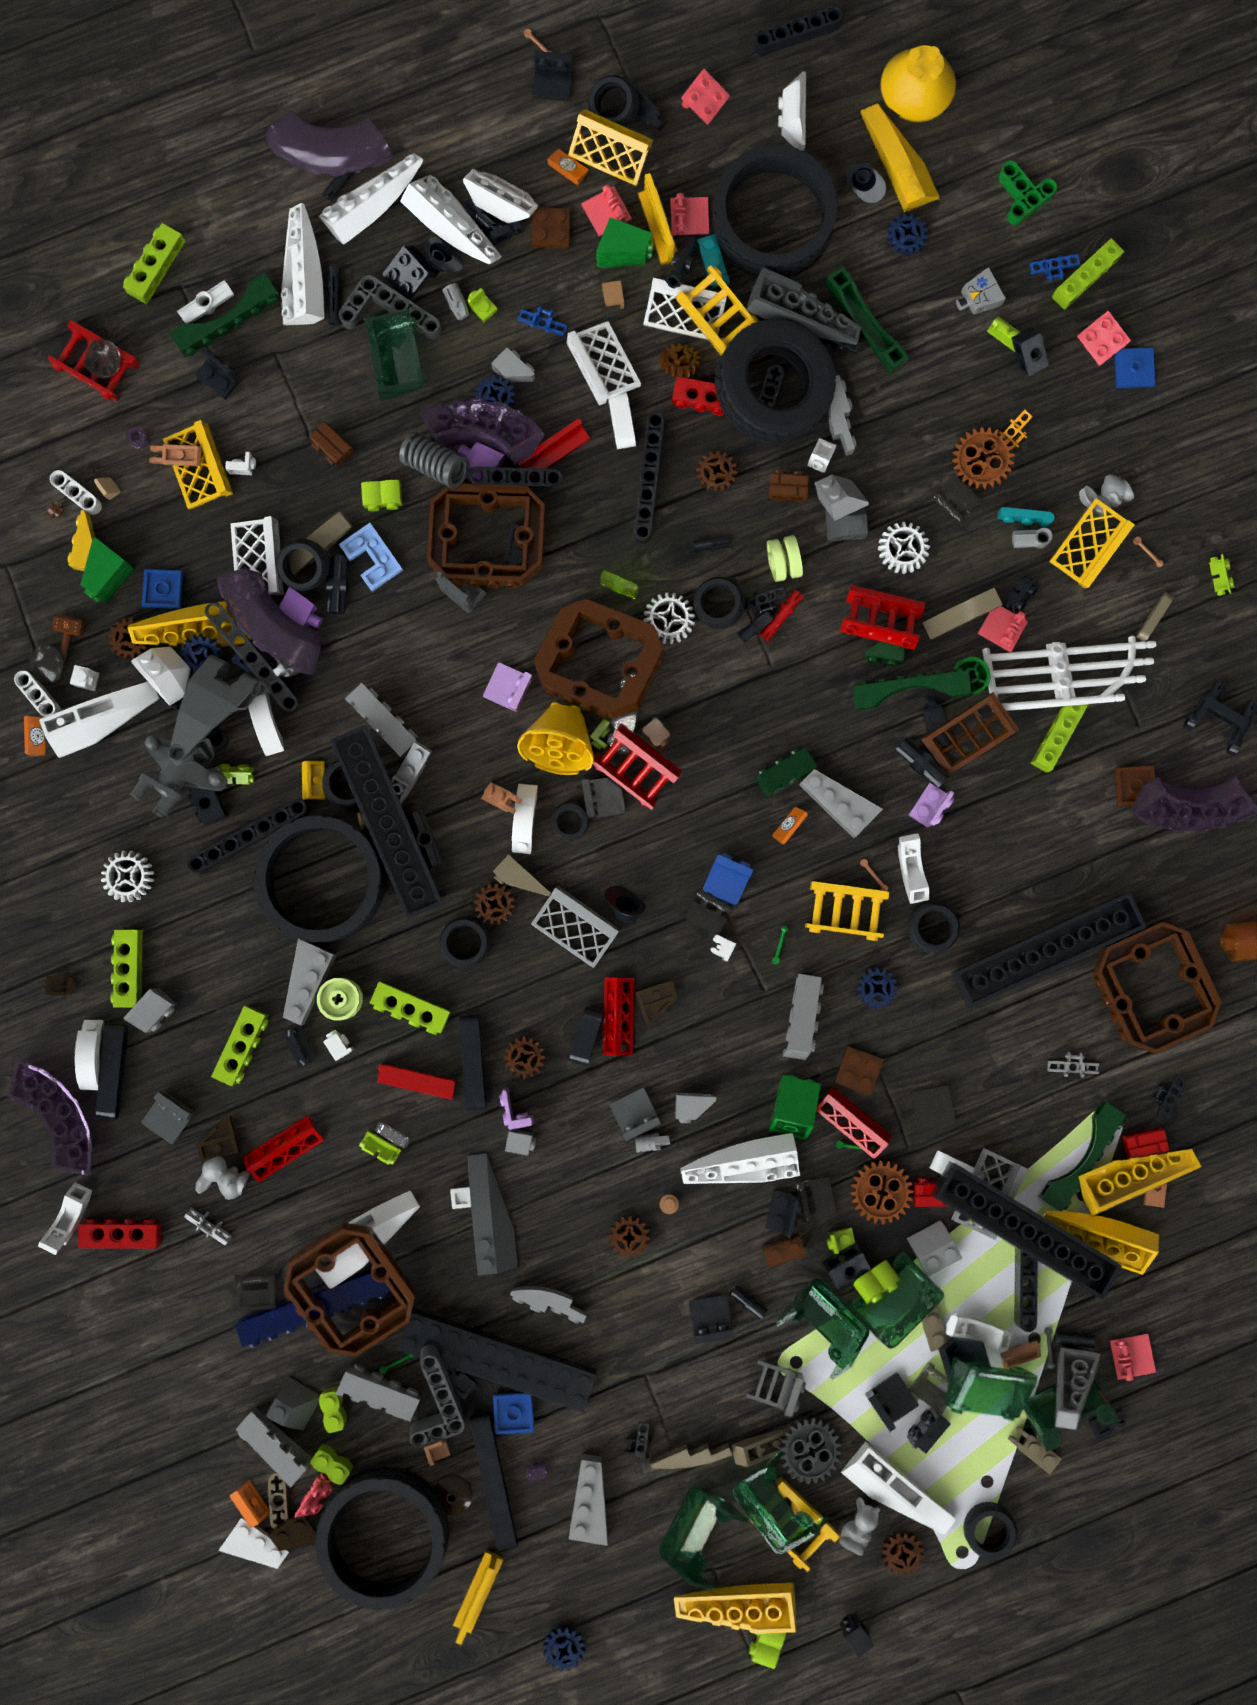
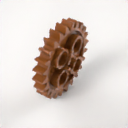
M981 427L979 433L974 428L973 435L966 432L967 439L960 438L962 445L956 444L955 447L959 451L953 452V455L957 458L953 459L952 463L958 464L954 467V471L960 470L957 477L964 476L962 483L969 481V487L976 484V490L979 489L980 485H983L984 490H986L988 484H990L991 488H994V482L1000 485L1001 477L1007 479L1005 472H1012L1008 466L1014 465V462L1010 459L1014 458L1015 454L1009 453L1014 448L1013 446L1007 447L1010 439L1004 441L1005 434L998 436V429L991 433V427L988 428L987 432H984L983 427ZM992 442L995 444V448L990 451L984 448L985 444ZM975 449L977 453L974 457H968L966 455L967 450ZM995 452H1000L999 455L990 456L993 455ZM981 455H984L985 457H987V458H986V462H983L982 460H980V459H981V457H980ZM993 460H999L1001 466L995 469L990 466V463ZM977 461L972 465H967L968 462ZM974 467H981L983 470L981 474L974 475L972 473Z
M881 1160L878 1161V1165L871 1161L870 1168L864 1164L865 1171L863 1172L858 1169L857 1171L860 1176H853L857 1182L850 1183L855 1188V1190L850 1191L851 1195H855L851 1202L858 1203L854 1207L855 1210L861 1209L859 1215L863 1216L866 1214L867 1221L873 1217L875 1224L878 1219H880L882 1224L885 1223V1219L892 1223V1217L899 1220L898 1213L905 1215L906 1213L903 1208H910L906 1202L913 1201L908 1196V1194L914 1192L912 1189H908L912 1182L905 1181L909 1176L907 1174L902 1175L904 1171L902 1168L896 1171L897 1164L895 1163L890 1167L889 1161H886L885 1165H883ZM877 1175L879 1178L878 1183L871 1185L869 1182L870 1178ZM886 1175L887 1177L883 1185L886 1193L882 1194L880 1199L877 1191L882 1189L883 1176ZM897 1180V1187L893 1190L889 1189V1182ZM874 1195V1202L866 1204V1196ZM880 1199V1208L877 1209L876 1206ZM892 1199L893 1206L889 1209L885 1208V1201Z

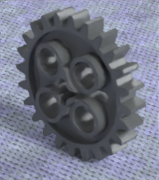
M810 1417L808 1422L806 1418H802V1424L795 1420L796 1427L788 1425L790 1432L783 1431L786 1438H780V1441L784 1443L783 1446L778 1447V1449L783 1451L782 1454L778 1455L779 1458L784 1459L781 1465L786 1467V1473H791L790 1477L793 1479L797 1478V1481L800 1483L804 1480L805 1483L810 1484L812 1479L817 1484L818 1477L825 1481L824 1474L831 1476L830 1468L836 1470L833 1464L834 1462H840L836 1455H840L841 1452L836 1450V1448L840 1447L841 1444L835 1442L839 1437L836 1434L832 1435L835 1430L828 1428L829 1424L826 1422L822 1424L820 1419H817L815 1422V1419ZM817 1432V1439L811 1441L812 1434ZM800 1441V1448L795 1451L794 1445ZM825 1450L824 1458L819 1459L820 1452ZM808 1460V1466L802 1469L803 1461Z

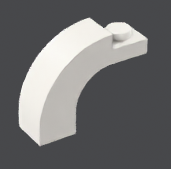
M265 687L260 688L248 707L260 745L265 755L269 756L284 751V745L273 717L269 692Z
M518 784L516 796L522 799V802H515L516 812L512 829V852L531 854L534 814L537 803V785Z
M919 834L899 837V862L909 902L913 904L928 901L929 886L922 867Z
M84 1020L82 1030L78 1031L75 1072L80 1090H98L100 1075L99 1049L105 1026L103 1020Z
M74 1182L64 1196L57 1218L40 1240L38 1247L56 1255L62 1246L67 1244L85 1213L92 1190Z
M958 1313L951 1314L946 1334L950 1336L980 1340L985 1345L1000 1351H1008L1013 1332L1002 1327Z

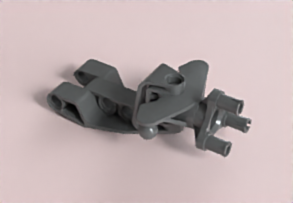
M213 654L204 661L189 679L179 709L172 741L160 739L154 735L148 736L145 740L146 748L160 766L161 771L158 774L142 773L138 778L139 782L130 792V795L141 801L148 788L153 787L161 794V799L152 812L161 818L164 815L168 817L176 803L181 801L183 797L180 789L183 786L221 791L226 788L228 780L218 767L204 768L215 756L210 739L206 737L211 730L230 714L237 710H246L262 686V681L248 673L242 674L237 682H233L232 685L223 681L229 672L230 664Z

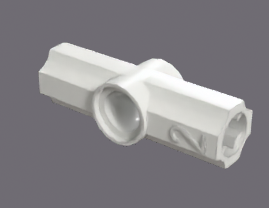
M223 280L207 292L198 293L195 300L177 312L185 323L192 324L205 314L210 315L215 312L217 306L233 297L234 294L225 280ZM204 301H210L208 305L202 306Z

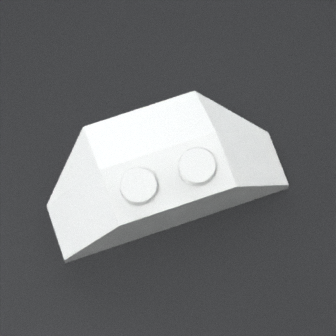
M801 72L783 90L782 97H779L778 109H782V115L778 116V127H781V135L794 148L804 151L806 72Z
M472 169L463 179L475 205L508 224L529 218L538 207L537 203L534 202L527 192L496 175Z
M171 647L149 649L131 661L169 706L184 697L189 682L190 667Z

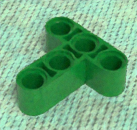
M1014 161L1005 162L998 175L1000 183L1015 200L1007 214V220L1012 225L1022 223L1047 204L1057 190V184L1052 179H1045L1037 186H1034ZM1005 171H1010L1012 175H1007ZM1017 185L1022 186L1024 190L1018 189ZM1043 189H1048L1050 193H1045ZM1028 200H1033L1035 204H1030ZM1013 211H1018L1021 215L1017 216Z

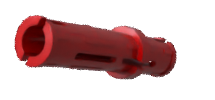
M793 591L787 601L780 605L781 608L773 617V621L759 634L761 638L765 637V641H770L787 617L794 613L795 607L804 598L802 594L798 595V591Z

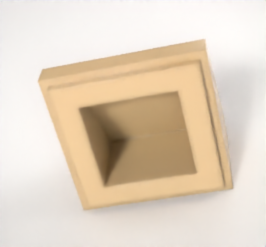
M105 477L94 480L99 490L108 500L120 494V490L112 478Z

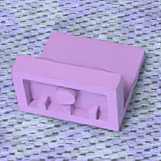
M498 663L483 697L518 712L533 680V676L527 672L521 673L502 663Z
M929 783L908 815L927 828L932 825L935 826L944 816L942 811L949 808L952 804L954 792L949 791L945 793Z
M509 1088L503 1089L499 1097L501 1106H505L506 1111L503 1114L504 1125H508L509 1130L532 1126L534 1123L533 1115L528 1116V1112L516 1114L514 1118Z

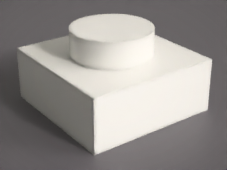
M470 1187L450 1189L452 1209L471 1207Z

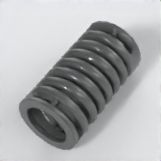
M418 432L410 433L401 445L399 459L406 466L439 481L441 484H445L451 489L459 487L465 480L469 470V460L467 457L432 441L424 435H420Z

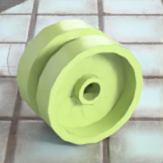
M795 536L784 537L782 545L778 539L768 540V561L774 581H784L787 577V571L792 579L802 577L801 555Z
M333 978L326 981L320 987L317 994V1005L320 1012L332 1020H346L355 1016L363 1003V993L360 987L348 978ZM341 995L343 997V1002L338 1001V996Z

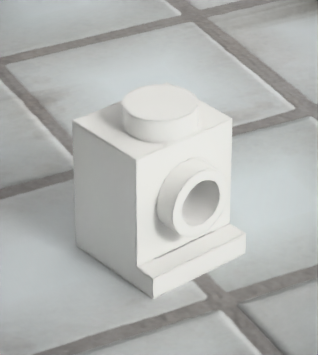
M75 665L70 684L95 691L100 673Z
M336 1030L327 1034L326 1037L328 1039L323 1041L335 1061L340 1060L355 1050L354 1047H348L349 1041L344 1034L341 1035Z

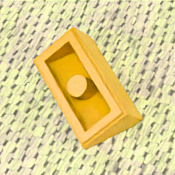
M325 761L302 762L303 800L326 799L322 787Z

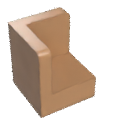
M621 280L602 283L605 306L620 305V309H624Z
M446 1439L424 1446L430 1466L434 1465L435 1461L451 1455Z

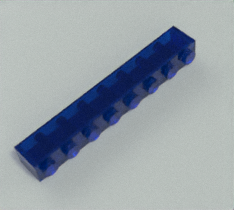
M384 1267L377 1269L380 1272L386 1271ZM370 1271L341 1282L332 1289L328 1287L313 1294L317 1299L325 1303L326 1312L331 1318L334 1316L333 1313L337 1311L344 1313L351 1310L353 1305L359 1304V1306L370 1303L369 1299L377 1297V1299L388 1296L390 1289L385 1282L375 1281ZM291 1301L238 1321L235 1324V1328L242 1347L248 1345L249 1348L259 1345L263 1339L267 1338V1341L279 1337L278 1334L284 1331L286 1334L296 1331V1327L300 1325L307 1327V1321L303 1316L300 1317L297 1314L295 1305ZM316 1309L311 1310V1312H312L313 1314H319V1313H320V1312H319L318 1310H316Z

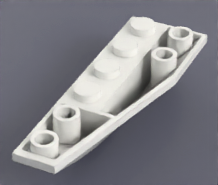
M415 153L408 155L393 167L347 195L339 197L334 205L328 206L323 210L322 214L319 215L320 219L335 238L344 245L372 224L393 204L413 179L423 163L422 158Z
M429 175L409 183L400 201L429 229L455 248L485 263L491 264L501 258V255L460 202L435 177Z
M303 203L289 210L281 292L284 325L314 324L324 319L323 280L320 259L312 226Z
M145 682L75 705L42 718L39 721L46 739L58 758L96 744L160 698L149 682Z
M793 1133L736 1144L697 1159L681 1168L684 1184L761 1183L800 1176Z
M408 1191L369 1210L349 1223L372 1227L385 1245L420 1206L413 1193ZM356 1243L337 1255L333 1270L327 1273H323L318 1269L316 1271L327 1286L332 1289L363 1268L369 1262V1259ZM328 1257L321 1258L324 1262L331 1261Z
M866 1441L841 1471L843 1475L870 1498L942 1534H945L957 1520Z

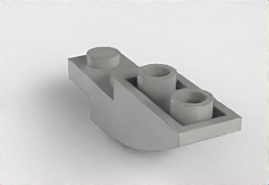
M838 375L835 379L836 388L833 393L832 403L829 405L828 417L832 439L840 438L845 456L853 454L857 445L855 437L851 436L849 431L851 429L850 421L848 418H845L851 412L852 403L845 394L847 391L845 381H841L840 375Z
M417 741L413 743L397 774L391 780L400 805L403 804L432 753V750Z
M522 1286L513 1288L510 1293L514 1301L520 1304L525 1302L530 1305V1309L538 1313L540 1311L545 1313L547 1307L550 1306L551 1311L559 1315L564 1313L568 1315L570 1321L577 1324L579 1322L584 1323L587 1317V1312L571 1305L573 1296L545 1287Z

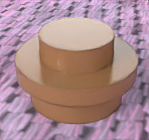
M671 1194L664 1195L659 1203L660 1209L666 1214L675 1213L679 1207L678 1199Z

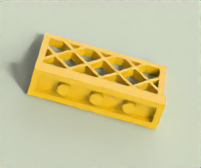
M584 109L578 116V124L568 156L636 186L653 140ZM582 125L589 128L591 136L583 137L581 133ZM600 134L605 135L609 143L601 146L597 136ZM591 138L594 139L597 146L592 151L589 150L585 142ZM582 143L586 151L583 155L574 152L576 145ZM614 143H623L626 151L618 154ZM610 146L614 156L607 159L603 148ZM635 149L643 152L641 159L638 161L634 160L631 153ZM596 151L600 152L603 159L599 163L594 161L591 155ZM627 153L631 164L623 166L620 156ZM616 158L620 169H611L608 161ZM633 166L636 172L635 178L629 177L625 169Z
M645 174L644 191L638 193V197L649 230L652 233V239L655 241L654 245L660 263L664 265L672 262L677 248L651 174Z
M202 420L196 421L193 426L163 439L165 445H171V441L178 439L181 441L180 445L187 443L191 446H198L200 444V447H202L201 466H198L195 474L187 471L189 466L180 468L172 465L188 509L191 510L221 496L227 497L233 494L207 423ZM195 431L197 438L194 444L186 441L189 434ZM203 465L208 467L210 471L207 479L199 476ZM186 473L194 476L190 486L184 483ZM198 478L205 481L202 491L194 488ZM209 483L215 485L217 491L212 495L205 493ZM192 491L200 493L198 500L191 503L190 495Z
M1095 498L1049 562L1078 582L1083 588H1089L1135 524L1126 520ZM1096 504L1102 508L1103 517L1093 518L1092 510ZM1115 517L1120 523L1116 528L1109 529L1107 518ZM1104 519L1105 530L1095 532L1094 520ZM1090 521L1092 532L1082 534V523ZM1106 532V542L1102 545H1097L1096 534ZM1092 535L1094 546L1084 548L1082 536ZM1079 537L1080 548L1070 550L1069 541L1072 538ZM1094 548L1095 557L1093 560L1085 561L1084 550ZM1081 550L1082 562L1072 563L1071 552ZM1067 553L1069 564L1061 565L1056 559L1060 554ZM1083 564L1084 572L1080 577L1073 573V565Z
M488 1550L484 1553L453 1626L459 1628L456 1643L459 1645L462 1644L466 1633L472 1632L504 1560L503 1557Z

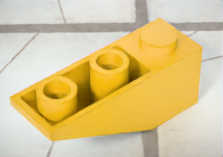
M81 510L76 520L77 531L72 537L73 548L72 552L68 555V563L73 569L84 571L95 533L90 515Z

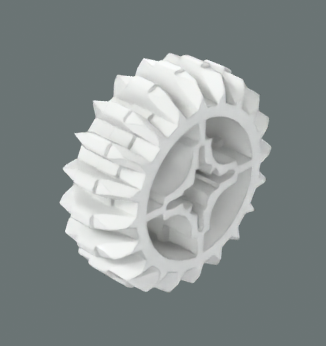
M902 522L901 528L898 523H895L894 529L889 526L887 528L888 533L883 532V538L879 540V543L882 545L878 547V550L883 551L879 557L886 558L882 562L884 565L888 562L890 563L888 566L889 570L893 566L896 567L895 573L902 569V573L905 574L907 568L912 573L914 567L919 569L921 567L920 563L924 564L926 562L924 557L929 556L926 550H929L930 546L925 544L929 539L922 538L925 532L919 533V526L912 529L913 523L906 527V523ZM899 534L909 535L906 539L894 537ZM913 539L918 545V553L915 552L916 549L912 546ZM889 542L893 544L892 547L896 550L894 557L890 552ZM909 542L906 550L899 554L902 546ZM903 556L914 559L908 562L899 561Z
M667 592L664 599L659 594V601L657 602L652 598L651 602L654 606L647 604L646 607L650 611H644V615L649 617L645 618L644 622L654 625L659 639L660 637L663 638V644L666 643V639H670V644H673V638H676L678 643L681 642L680 635L683 638H687L685 631L691 633L692 629L689 626H694L695 623L689 620L695 618V614L689 613L693 610V607L686 608L689 601L686 600L682 603V595L679 596L678 600L675 599L676 593H673L672 598H669ZM669 604L665 612H655L659 607ZM675 606L682 610L685 619L675 614ZM670 610H672L671 615L672 619L674 620H671L667 627V618H665V616L667 617V615H669ZM653 618L658 619V621L664 624V631L657 628ZM683 624L678 631L669 633L673 625Z
M122 851L121 855L115 853V859L109 857L108 860L111 864L105 863L104 867L108 869L101 872V874L106 875V878H102L101 881L107 882L103 888L110 889L108 895H114L115 900L121 897V902H126L127 898L129 902H134V897L140 900V893L146 896L145 888H152L148 885V882H154L153 878H149V875H153L154 871H148L152 864H145L148 859L146 857L141 859L142 854L137 853L135 855L134 851L129 853ZM126 861H133L136 863L134 866H131L128 869L120 865L121 863ZM141 870V881L139 882L137 874ZM115 871H117L118 873V879L116 881H114ZM126 873H130V874H131V875H130V877H131L130 880H126V879H125V877H126L125 874H126ZM127 884L135 888L130 892L120 890L122 886L125 887Z

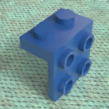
M722 853V856L717 855L704 884L703 891L736 905L739 903L753 869H750V864L743 861L739 863L732 861V856Z

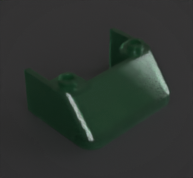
M816 1278L809 1282L787 1305L776 1325L779 1327L788 1319L799 1322L805 1318L831 1343L828 1348V1354L830 1359L836 1364L830 1375V1378L833 1380L852 1367L870 1332L866 1323L822 1280Z
M782 1452L762 1463L733 1488L734 1497L770 1548L777 1554H783L812 1538L830 1520L826 1516L815 1523L811 1516L805 1512L795 1515L772 1483L778 1477L774 1464L784 1455Z
M693 1486L688 1491L660 1545V1556L691 1586L712 1591L714 1587L702 1576L706 1569V1559L700 1552L717 1520L727 1523L731 1519L748 1523L749 1519L728 1501L704 1488Z

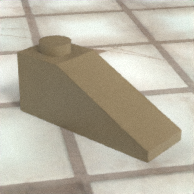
M509 854L493 871L496 874L494 878L501 885L506 883L509 886L548 897L551 896V893Z
M786 1428L750 1437L732 1444L735 1464L750 1467L783 1453V1451L778 1449L779 1446L784 1445L780 1438L785 1439L786 1436L783 1431L789 1433L790 1429Z

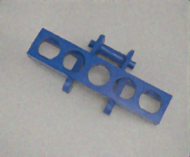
M1078 254L1064 257L1059 255L1058 258L1048 260L1043 258L1042 261L1032 262L1029 264V267L1031 268V275L1047 274L1046 278L1051 282L1054 278L1063 280V276H1065L1063 269L1079 266L1080 260ZM1076 259L1077 262L1073 264L1070 260ZM1052 261H1057L1058 266L1053 267ZM1040 266V269L1034 270L1033 267ZM1058 269V274H1051V270Z
M540 305V308H537L538 313L535 312V314L521 309L518 321L527 323L532 328L535 326L546 330V333L552 332L564 337L567 325L556 322L551 318L555 314L553 313L554 309L549 311L543 309V306ZM541 312L548 314V319L540 317ZM523 314H527L529 317L528 319H525L521 316ZM541 320L546 322V325L543 327L539 325ZM563 327L564 331H559L557 328Z

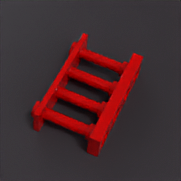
M71 320L67 327L72 331V337L58 360L50 355L47 359L52 363L51 367L60 373L65 371L101 392L100 395L106 400L110 401V399H113L117 402L119 398L113 393L115 387L127 368L132 367L137 370L140 362L134 356ZM84 339L88 341V346L75 368L72 369L65 365V362L78 341ZM100 348L104 351V356L89 379L82 375L81 372L93 352ZM115 357L120 360V366L105 388L99 385L97 381L110 360Z
M851 585L846 598V603L852 604L850 617H844L840 632L915 650L920 636L913 634L915 619L920 620L925 603ZM859 606L871 608L868 623L857 620ZM878 610L889 613L887 627L875 625ZM897 615L908 617L905 632L894 629Z
M621 723L613 734L616 741L603 757L598 753L595 755L593 765L598 771L605 773L637 798L643 806L652 810L657 802L654 796L668 780L675 783L682 770ZM621 745H625L631 749V753L616 768L609 760ZM637 757H641L647 764L632 780L624 772ZM653 768L659 771L662 776L647 792L639 784Z

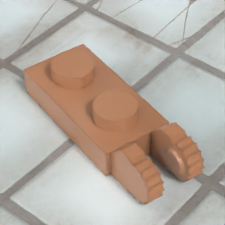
M150 446L151 451L156 453L162 452V458L151 457L149 458L150 463L175 466H201L202 447Z
M491 782L481 797L484 801L512 814L516 812L511 806L513 801L516 803L522 802V799L512 792Z

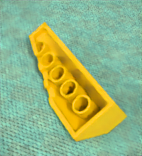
M879 104L861 110L860 113L904 212L939 199L938 192L925 163Z
M244 598L217 602L224 607L251 640ZM210 603L167 612L128 625L132 644L158 645L159 643H168L169 646H177V644L185 643L187 637L191 639L192 634L199 637L200 633H202L203 637L210 634L211 640L216 638V645L221 644V647L230 646L205 614V608ZM211 606L209 613L215 617L219 615L220 610L217 606ZM224 621L222 629L229 632L232 630V624L229 621ZM237 636L234 639L235 645L244 644L245 640L243 637Z
M1188 1149L1160 1155L1113 1161L1079 1176L1083 1199L1091 1215L1094 1216L1200 1168L1201 1165L1193 1150Z
M1046 1211L1043 1215L1050 1222L1121 1264V1268L1141 1275L1144 1274L1159 1251V1234L1131 1224L1102 1216L1068 1211Z
M793 1583L731 1586L674 1596L677 1618L697 1622L706 1621L720 1626V1624L731 1626V1629L736 1630L741 1628L756 1634L796 1632V1601Z

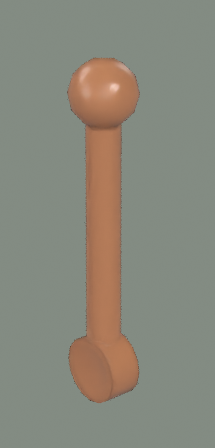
M530 29L524 31L525 37L531 38L544 52H552L546 49L532 35Z
M1135 537L1133 543L1139 545L1156 562L1157 567H1162L1164 562L1159 560L1141 542L1140 537Z
M862 859L860 865L869 871L881 886L882 891H888V886L884 885L869 867L868 861Z

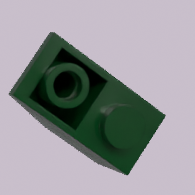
M878 642L865 652L863 659H868L867 662L879 663V661L886 662V665L898 666V664L903 662L905 648L885 642Z

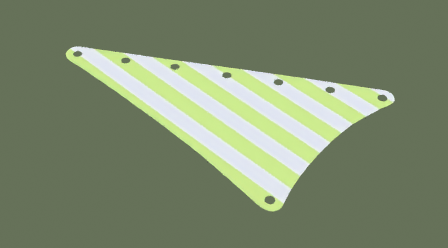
M1094 1112L1027 1169L1014 1198L1016 1201L1042 1217L1046 1211H1058L1038 1196L1049 1180L1068 1173L1083 1158L1091 1140V1116ZM1122 1128L1116 1130L1113 1135L1115 1136L1113 1142L1109 1146L1106 1145L1102 1151L1104 1152L1102 1158L1092 1166L1093 1170L1111 1163ZM1075 1193L1070 1199L1071 1204L1068 1209L1063 1210L1091 1214L1085 1201H1080ZM960 1224L949 1234L963 1259L929 1277L924 1273L918 1259H915L897 1273L900 1281L897 1284L899 1287L891 1293L888 1291L883 1293V1298L875 1304L873 1302L867 1304L863 1298L822 1326L789 1346L781 1353L778 1365L795 1372H801L804 1382H806V1390L831 1407L853 1426L875 1450L957 1519L945 1534L936 1530L934 1532L951 1566L958 1569H967L977 1562L979 1555L970 1548L963 1530L965 1517L977 1504L979 1505L983 1502L998 1503L1017 1448L1008 1440V1437L1011 1435L1018 1441L1021 1435L1015 1428L1017 1425L1022 1429L1024 1427L1048 1355L1047 1335L1044 1333V1329L1046 1327L1052 1329V1343L1071 1281L1038 1262L1037 1327L1032 1332L1023 1331L1016 1326L1014 1321L1015 1247L999 1237L994 1240ZM1029 1258L1024 1259V1267L1028 1266ZM1029 1278L1023 1280L1024 1287L1029 1284ZM933 1293L945 1332L951 1314L958 1313L989 1322L1013 1332L1008 1350L1019 1345L1028 1344V1336L1033 1332L1038 1333L1041 1337L1039 1343L1041 1357L1004 1369L1000 1353L1006 1351L996 1350L985 1345L993 1376L985 1378L966 1375L956 1385H951L948 1382L939 1350L931 1352L919 1315L920 1309L917 1298L921 1297L925 1310H929L932 1307L929 1303L928 1295ZM1028 1297L1023 1300V1306L1028 1305ZM1028 1317L1024 1318L1022 1322L1023 1326H1026L1029 1323ZM946 1334L948 1340H949L951 1337H953V1336H950V1335ZM794 1356H799L803 1361L802 1366L798 1369H794L790 1365V1360ZM897 1372L919 1406L894 1423L896 1429L889 1432L865 1393ZM1013 1404L1017 1407L1018 1412L1016 1416L1008 1417L1006 1415L1005 1408L1007 1405ZM933 1407L951 1425L925 1454L918 1447L915 1449L907 1436L909 1435V1429L914 1424L917 1425L921 1420L922 1413L926 1409L929 1410ZM985 1475L991 1476L994 1480L990 1488H984L981 1485V1479ZM993 1516L983 1518L975 1528V1538L981 1544L984 1543ZM959 1546H965L969 1550L968 1556L964 1559L956 1555V1549Z

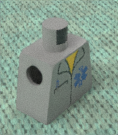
M987 268L964 285L961 291L963 297L956 300V305L960 311L969 307L972 314H978L1002 306L1005 297L990 269Z

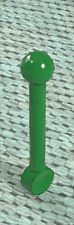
M783 925L781 927L782 933L778 944L777 952L775 957H773L772 962L774 964H778L780 962L779 955L781 952L785 933L788 932L789 929L786 925Z
M837 1141L836 1143L838 1149L843 1147L861 1149L858 1145L845 1144L842 1141ZM874 1145L868 1146L874 1152L876 1151V1147Z
M408 1354L387 1366H381L379 1371L381 1374H385L388 1369L416 1356Z

